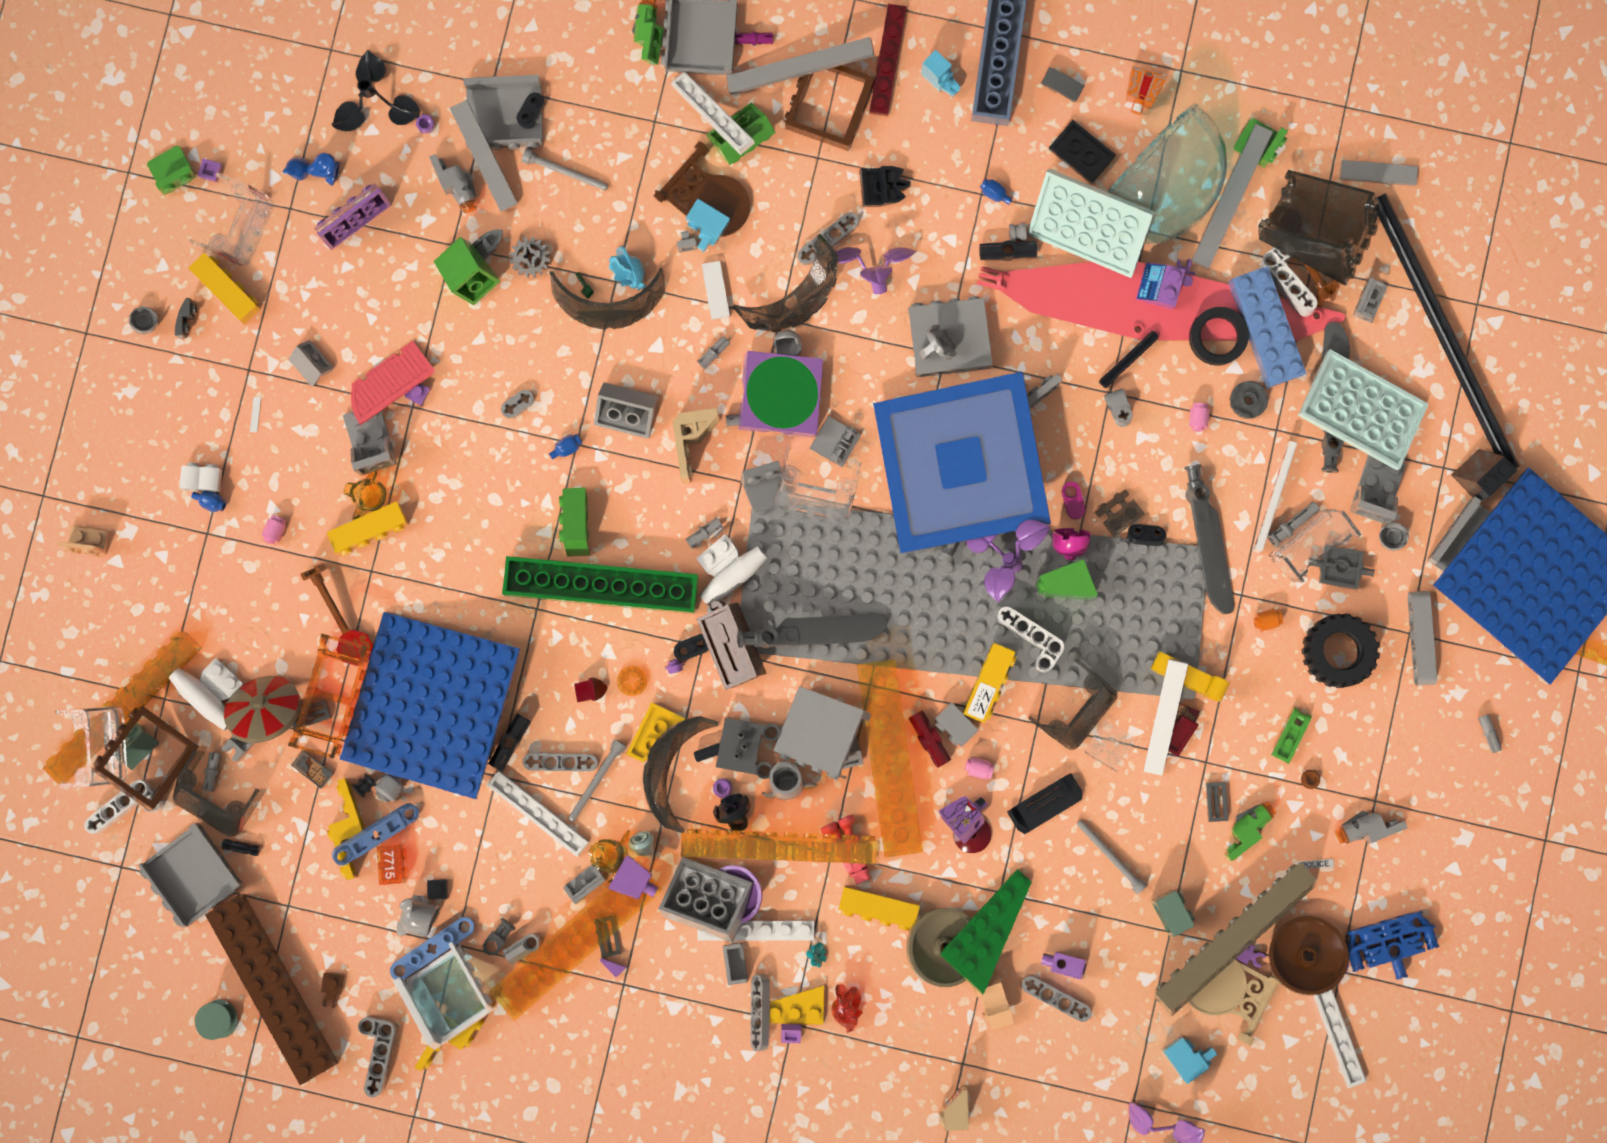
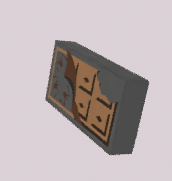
M302 750L291 764L292 767L320 789H323L334 775L333 772L305 750Z

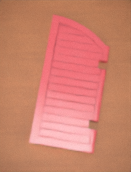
M413 340L400 349L401 355L397 356L394 353L365 374L368 377L367 379L362 381L359 378L351 384V405L360 426L436 372Z

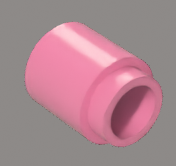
M1193 403V407L1190 408L1189 427L1192 428V431L1203 432L1204 429L1208 428L1210 412L1208 404Z
M272 515L270 519L268 518L261 534L264 537L263 541L272 545L275 542L279 543L286 528V520Z
M973 756L971 760L967 759L965 770L968 771L967 775L981 779H991L994 764L990 763L989 760Z

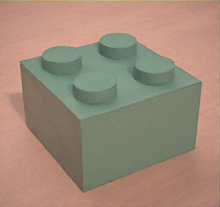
M1169 890L1150 900L1169 936L1175 937L1195 926L1193 924L1195 918L1190 910L1185 909L1183 904L1186 902L1180 892Z

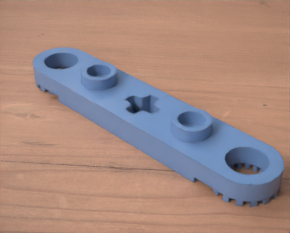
M412 803L400 806L335 847L331 855L333 861L339 866H344L355 858H359L406 828L409 824L414 823L419 817V809ZM413 809L412 816L406 818L405 811ZM374 831L379 832L377 838L373 836ZM346 851L347 855L344 859H337L339 852Z
M462 917L394 962L390 967L391 977L395 980L399 977L404 980L450 949L449 943L452 942L456 945L474 932V921L469 917ZM463 921H467L470 924L468 932L460 930V924ZM430 943L431 945H437L435 954L428 952ZM402 965L405 968L403 976L395 974L396 966Z

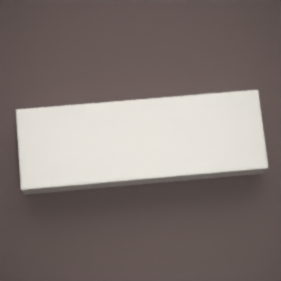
M720 261L701 264L711 320L730 317Z

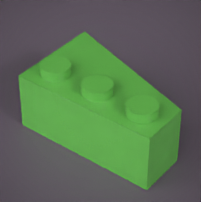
M586 488L562 489V496H559V506L562 507V513H559L560 525L563 524V530L559 531L560 542L564 543L567 557L589 556Z

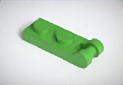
M1294 707L1271 756L1289 764L1312 719V715L1308 713L1303 714L1300 712V709ZM1296 719L1302 721L1300 726L1294 723Z

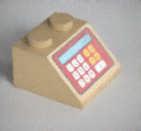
M961 1086L943 1105V1111H939L940 1126L944 1127L945 1131L969 1130L968 1090L966 1086Z

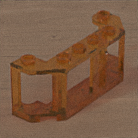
M321 633L317 657L297 724L294 727L293 736L290 737L288 746L335 759L336 755L340 756L343 736L347 737L349 732L348 719H352L355 712V707L352 706L354 699L358 700L361 689L358 686L360 681H364L366 670L363 669L365 662H368L370 651H368V646ZM330 639L362 648L360 659L331 652L329 650ZM327 658L358 666L350 697L337 695L318 688ZM316 697L347 706L338 737L310 730L306 727L311 707ZM307 735L334 743L331 754L299 746L302 736Z

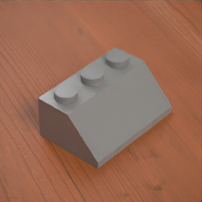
M603 382L597 397L594 425L649 439L659 396Z

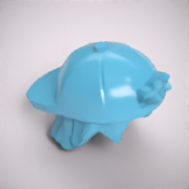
M623 246L616 249V256H612L609 259V269L615 274L614 279L621 282V286L629 285L630 288H636L637 290L646 288L647 285L643 282L645 269L641 260L636 256H629Z

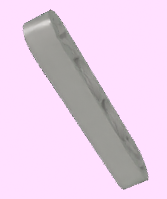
M852 212L844 214L802 247L797 254L799 263L804 266L812 264L852 233L859 224L857 215ZM847 218H849L850 220L855 219L854 225L852 226L851 224H848L845 227V230L847 231L844 232L842 226H844L847 223ZM832 229H839L841 235L838 238H833L830 235V231ZM819 240H823L826 243V247L822 250L817 249L815 246ZM812 246L814 252L809 255L810 260H802V253L808 254L811 252L809 247Z
M530 753L525 755L522 761L524 768L530 771L591 772L598 767V759L591 754ZM532 756L533 760H540V756H543V768H539L540 764H533V767L530 768V764L526 762ZM548 757L556 759V765L553 768L546 766L545 762ZM573 757L576 763L573 768L565 766L566 758ZM578 757H582L581 761H587L588 757H591L595 764L591 765L589 769L587 765H581V769H578Z
M756 974L751 980L750 1045L755 1052L766 1051L769 1046L770 980L765 974Z
M1034 976L1023 978L1021 987L1026 993L1080 1022H1086L1090 1019L1091 1009L1086 1004ZM1032 979L1034 980L1033 984L1038 987L1040 983L1043 984L1039 989L1038 995L1035 994L1037 990L1033 988L1027 990L1026 981L1030 982ZM1047 988L1053 991V997L1049 1000L1044 999L1042 996L1043 990ZM1062 998L1070 1000L1069 1008L1062 1009L1059 1002ZM1074 1002L1078 1003L1075 1006L1076 1008L1082 1010L1083 1007L1086 1008V1017L1082 1016L1081 1018H1079V1013L1074 1010L1073 1014L1069 1013L1074 1007Z

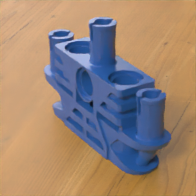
M1419 910L1347 931V934H1350L1347 947L1352 971L1356 972L1359 969H1365L1359 952L1361 950L1366 955L1363 956L1364 960L1368 962L1365 963L1366 967L1372 968L1391 962L1396 980L1403 979L1402 977L1407 978L1408 974L1402 958L1426 952V949L1422 947L1424 945L1423 941H1420V938H1422L1420 932H1423L1427 950L1440 947L1434 928L1437 926L1431 924L1427 918H1424L1421 915L1423 911ZM1415 918H1417L1420 921V923L1422 924L1421 926L1415 925ZM1413 932H1414L1413 935H1409V936H1406V937H1403V936H1402V935H1406V934H1409V933H1413ZM1356 934H1359L1361 942L1356 944L1355 937ZM1393 938H1396V941H1397V942L1389 941V942L1385 943L1386 940L1393 939ZM1378 943V945H1375V946H1372V947H1368V948L1366 947V946H1368V945H1372V944ZM1393 945L1398 950L1394 956L1390 954V948Z

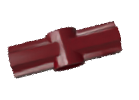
M923 710L909 717L908 719L918 735V740L924 750L929 753L934 765L939 768L951 761L949 754L941 743V737L936 729L932 727Z

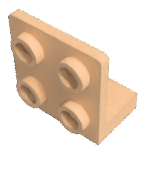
M70 526L68 541H58L57 545L63 547V550L69 551V553H85L90 556L99 557L100 553L106 554L110 532Z

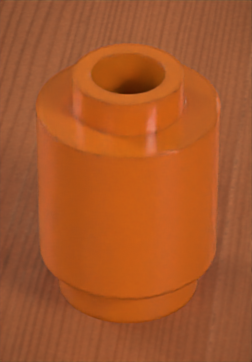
M1280 609L1256 613V618H1253L1255 628L1261 632L1277 628L1284 623Z

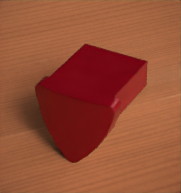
M593 677L587 681L574 684L577 703L599 700L608 689L605 683Z

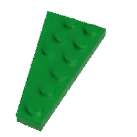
M1019 869L1007 879L939 954L981 995L985 993L1032 883Z

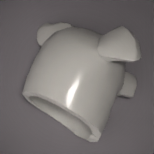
M787 761L779 762L770 772V786L773 792L768 794L762 791V795L768 799L778 798L786 801L798 797L804 789H813L818 785L816 783H804L799 769L794 764Z
M414 895L412 898L403 900L399 905L402 912L400 921L397 922L396 926L397 935L405 936L408 932L414 935L428 936L439 914L440 906L421 902V895Z

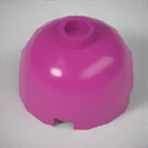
M1074 528L1055 529V532L1052 531L1054 550L1063 555L1064 559L1075 560L1076 556L1083 555L1089 548L1091 533L1087 530L1080 529L1079 533L1074 531Z

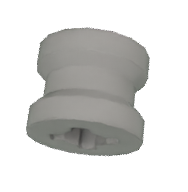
M1020 222L1019 225L1009 224L1010 241L1027 240L1025 222Z

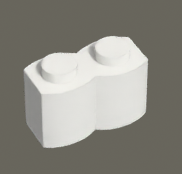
M187 463V466H181L179 484L181 490L220 493L222 470L218 468V465L206 464V467H198L199 464Z

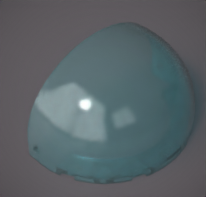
M1192 104L1178 115L1176 120L1169 124L1137 156V160L1120 175L1107 192L1155 212L1144 244L1166 242L1187 233L1209 213L1217 201L1225 182L1227 150L1220 129L1197 104Z

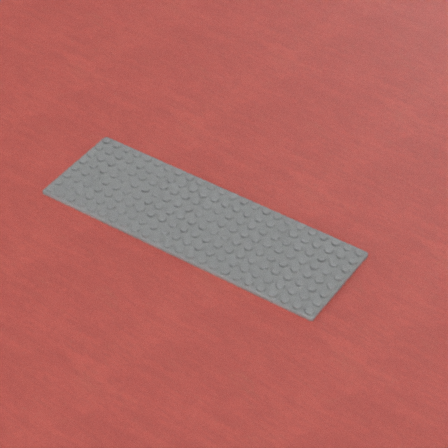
M789 503L758 513H753L751 508L747 552L759 546L768 558L743 583L740 608L750 632H753L754 629H765L767 627L777 629L788 618L881 614L887 619L886 629L874 639L866 642L776 646L769 648L756 647L759 654L978 677L994 641L1014 650V655L1017 656L1013 667L1009 666L1007 673L1009 677L1007 680L1154 696L1161 695L1164 676L1150 670L1158 652L1165 653L1198 669L1205 598V583L1198 546L1163 543L1160 546L1138 545L1131 543L1125 538L1091 535L1090 545L1086 553L1076 556L1075 560L1064 559L1063 555L1054 550L1052 531H1049L1045 539L1034 549L1024 551L1020 547V555L1022 556L1020 560L1023 566L1020 571L1014 573L1016 580L1011 590L1003 596L1000 602H997L987 592L984 578L991 568L1000 569L1002 565H1005L1003 564V557L990 545L984 552L975 553L968 548L966 541L957 542L952 551L951 565H946L936 559L939 552L946 548V545L900 553L893 514ZM1016 531L997 534V537L992 542L1005 554L1009 552L1016 554V541L1019 539L1016 537ZM1084 559L1098 596L1092 600L1043 597L1042 593H1038L1035 583H1037L1040 575ZM1011 607L1063 641L1064 650L1050 671L1042 673L1035 667V661L1042 650L998 622L997 613L1001 608ZM1007 611L1006 613H1001L1003 615V620H1006L1008 618L1012 621L1010 623L1011 626H1013L1014 622L1018 619V617L1016 616L1014 619L1010 618V613ZM1020 621L1017 624V628L1020 631H1026L1027 624ZM1035 632L1033 635L1034 640L1037 642H1041L1044 639L1041 632ZM765 633L763 635L765 641L771 642V636ZM1052 642L1050 649L1052 652H1059L1060 646L1058 643ZM1042 658L1039 664L1042 668L1047 669L1049 661ZM1183 686L1180 698L1194 699L1196 692Z

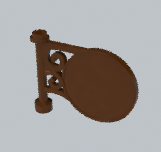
M698 141L694 146V153L660 191H654L653 197L660 203L666 202V200L669 201L685 216L688 215L696 200H701L730 218V223L721 237L730 236L739 231L748 219L750 212L749 196L745 188L734 178L725 175H711L699 168L696 161L701 155L705 157L710 150L702 142ZM691 166L695 171L689 173V178L693 179V175L697 177L695 182H690L685 177V173ZM676 189L686 190L684 197L680 196L682 190L677 191L676 196L681 202L688 200V211L673 198V192Z

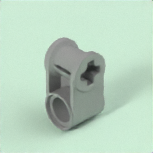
M1123 388L1105 394L1106 404L1111 411L1116 425L1119 427L1128 426L1133 414ZM1121 413H1122L1124 416L1127 415V418H1126L1125 421H1124L1123 418H1119L1120 415H1121Z

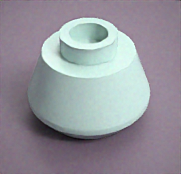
M646 831L638 832L630 838L628 846L636 855L648 856L654 848V837Z

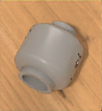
M384 774L375 786L377 791L375 794L387 803L395 801L404 790V786L401 783L402 778Z

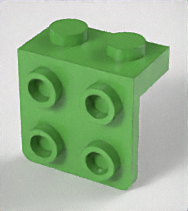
M1252 118L1233 148L1236 152L1242 154L1255 124L1273 131L1258 163L1259 166L1265 168L1268 162L1272 164L1278 154L1275 151L1278 146L1282 148L1288 139L1285 137L1288 130L1281 127L1277 132L1257 119Z
M174 146L147 162V167L156 181L155 185L164 196L172 193L180 186L188 184L197 177L179 146Z

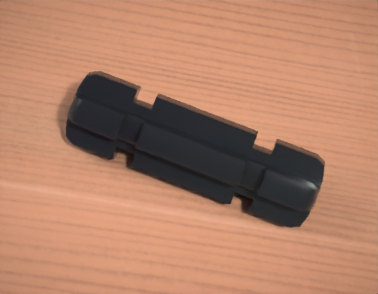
M224 839L221 848L224 850H232L233 852L243 854L249 853L252 856H258L260 853V846L257 845L250 846L248 843L233 842L229 839Z

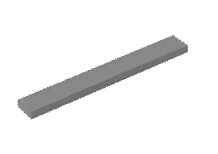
M866 37L727 75L729 93L734 95L874 57L871 37Z
M1255 124L1191 262L1207 269L1210 268L1273 131Z

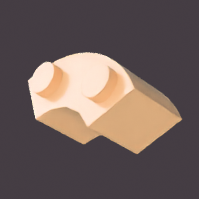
M996 970L991 976L984 995H981L974 988L976 997L981 998L985 1010L982 1013L985 1024L989 1023L992 1031L1014 1024L1002 983Z

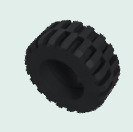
M1338 613L1317 621L1313 627L1309 628L1307 636L1303 639L1304 648L1301 651L1305 658L1303 660L1304 666H1308V673L1314 675L1316 681L1322 682L1328 687L1344 688L1357 685L1372 675V670L1376 669L1378 665L1376 661L1380 659V653L1378 652L1380 643L1379 641L1376 642L1375 637L1377 634L1375 631H1371V626L1367 622H1362V618L1358 616L1353 617L1347 613ZM1345 633L1354 640L1357 646V658L1352 666L1346 669H1338L1330 665L1326 660L1324 644L1326 639L1332 634Z

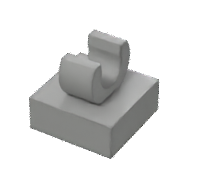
M688 231L681 232L682 240L676 241L678 252L697 250L695 238L690 239Z

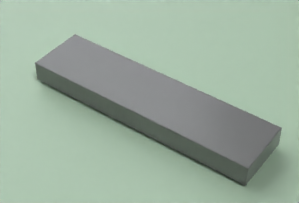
M1342 160L1340 180L1416 186L1418 166Z

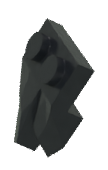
M896 166L861 168L859 176L862 207H883L899 203L906 198L905 194L900 190L909 188L911 181L903 180L899 177V175L903 174L904 169Z

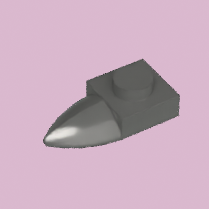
M503 230L488 231L472 243L484 260L496 251L495 248L501 241Z

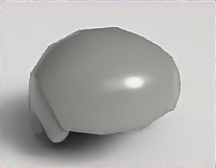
M140 306L133 309L130 313L129 325L137 334L147 335L156 329L158 317L151 308Z
M792 330L778 332L774 337L773 343L776 354L798 356L802 350V339L799 334Z
M1391 522L1386 524L1379 533V541L1382 547L1388 551L1395 552L1403 549L1409 539L1406 527L1400 523Z

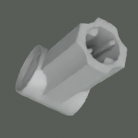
M530 933L503 950L504 956L513 965L539 949L542 945V937L537 933ZM529 937L536 939V947L529 946Z

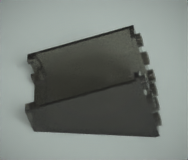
M1288 170L1285 175L1288 183L1285 187H1282V196L1271 217L1265 220L1261 219L1258 225L1259 240L1347 286L1349 280L1355 276L1357 264L1360 265L1362 262L1364 251L1369 249L1371 237L1377 233L1378 225H1376L1378 213L1375 212L1377 207L1375 192Z

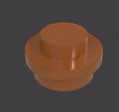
M1306 770L1301 775V784L1307 789H1314L1320 784V775L1314 770Z

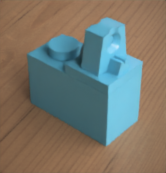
M935 50L922 63L921 75L939 92L943 90L951 97H954L961 89L953 78L952 65Z
M699 199L696 200L686 216L687 226L695 231L700 230L698 238L702 240L697 249L705 252L709 244L712 246L717 244L730 223L729 217Z
M1180 1036L1163 1048L1162 1051L1183 1081L1189 1084L1209 1069V1066L1212 1064L1209 1060L1215 1057L1217 1053L1213 1047L1208 1048L1204 1052L1202 1049L1192 1051L1194 1046L1188 1038L1184 1040Z

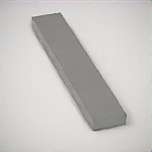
M464 100L450 107L449 109L500 212L518 204L468 101Z

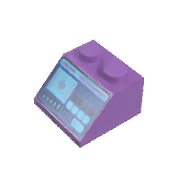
M1146 263L1136 300L1172 310L1176 307L1186 270L1166 264Z

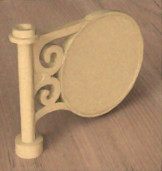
M1235 959L1188 1003L1195 1010L1206 1015L1235 1014L1245 1019L1249 1025L1245 1033L1240 1032L1237 1039L1252 1046L1255 1040L1252 1038V1035L1278 984H1282L1276 979L1274 974L1266 977ZM1244 971L1263 982L1264 987L1260 993L1255 994L1250 990L1253 984L1256 985L1255 991H1258L1261 986L1256 980H1250L1247 983ZM1245 993H1247L1250 997L1244 998ZM1245 1002H1252L1257 1009L1252 1019L1247 1014H1250L1253 1008L1247 1005L1248 1010H1245L1243 1007Z

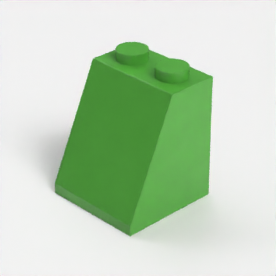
M462 237L454 241L451 246L433 261L450 291L473 306L501 282L472 243Z
M1084 559L1040 575L1037 583H1035L1038 593H1042L1043 597L1092 600L1098 596Z

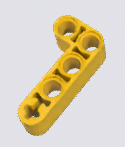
M1158 652L1150 670L1165 677L1168 660H1179L1165 653ZM1190 665L1187 666L1184 687L1217 702L1223 700L1230 685L1228 681L1217 676L1208 675Z

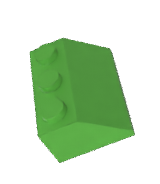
M749 103L731 116L755 142L743 154L740 155L715 129L707 133L706 136L720 156L731 165L738 162L748 152L753 151L763 141L770 139L776 132L767 116L754 104Z

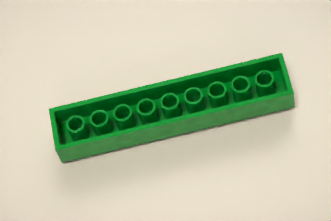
M506 556L502 595L506 597L695 615L699 576L698 574Z

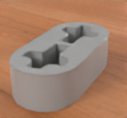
M522 390L505 401L501 406L503 416L513 419L530 408L534 403L533 394L528 390ZM522 395H530V397L528 398V403L522 402L518 404L520 401L523 400ZM517 404V406L513 408V414H510L509 412L505 413L507 411V406L513 407Z

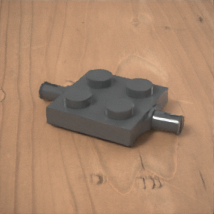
M1325 545L1321 560L1313 558L1308 560V566L1319 567L1320 576L1318 583L1358 590L1359 580L1362 575L1374 577L1375 569L1364 568V551Z

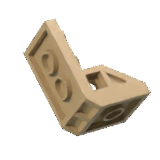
M717 408L679 413L673 421L680 477L683 484L691 483L690 478L693 477L691 463L687 462V459H691L688 445L701 443L720 422Z

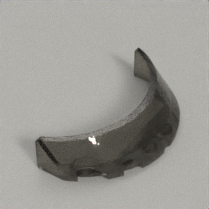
M821 234L817 235V252L814 263L806 278L793 292L769 305L744 307L734 304L732 308L750 329L756 331L758 329L780 332L781 329L791 326L794 328L804 323L822 308L828 300L827 296L831 288L835 287L837 281V262H839L838 254Z
M660 268L650 284L636 295L622 301L610 303L593 302L575 295L558 280L554 271H550L552 295L558 305L572 319L595 329L606 330L611 328L614 330L631 326L633 323L648 316L665 293L664 268Z
M702 716L683 720L667 729L651 747L647 756L648 760L644 765L643 787L647 804L663 827L685 834V829L677 821L671 810L667 796V776L674 756L691 737L706 729L719 726L720 722Z

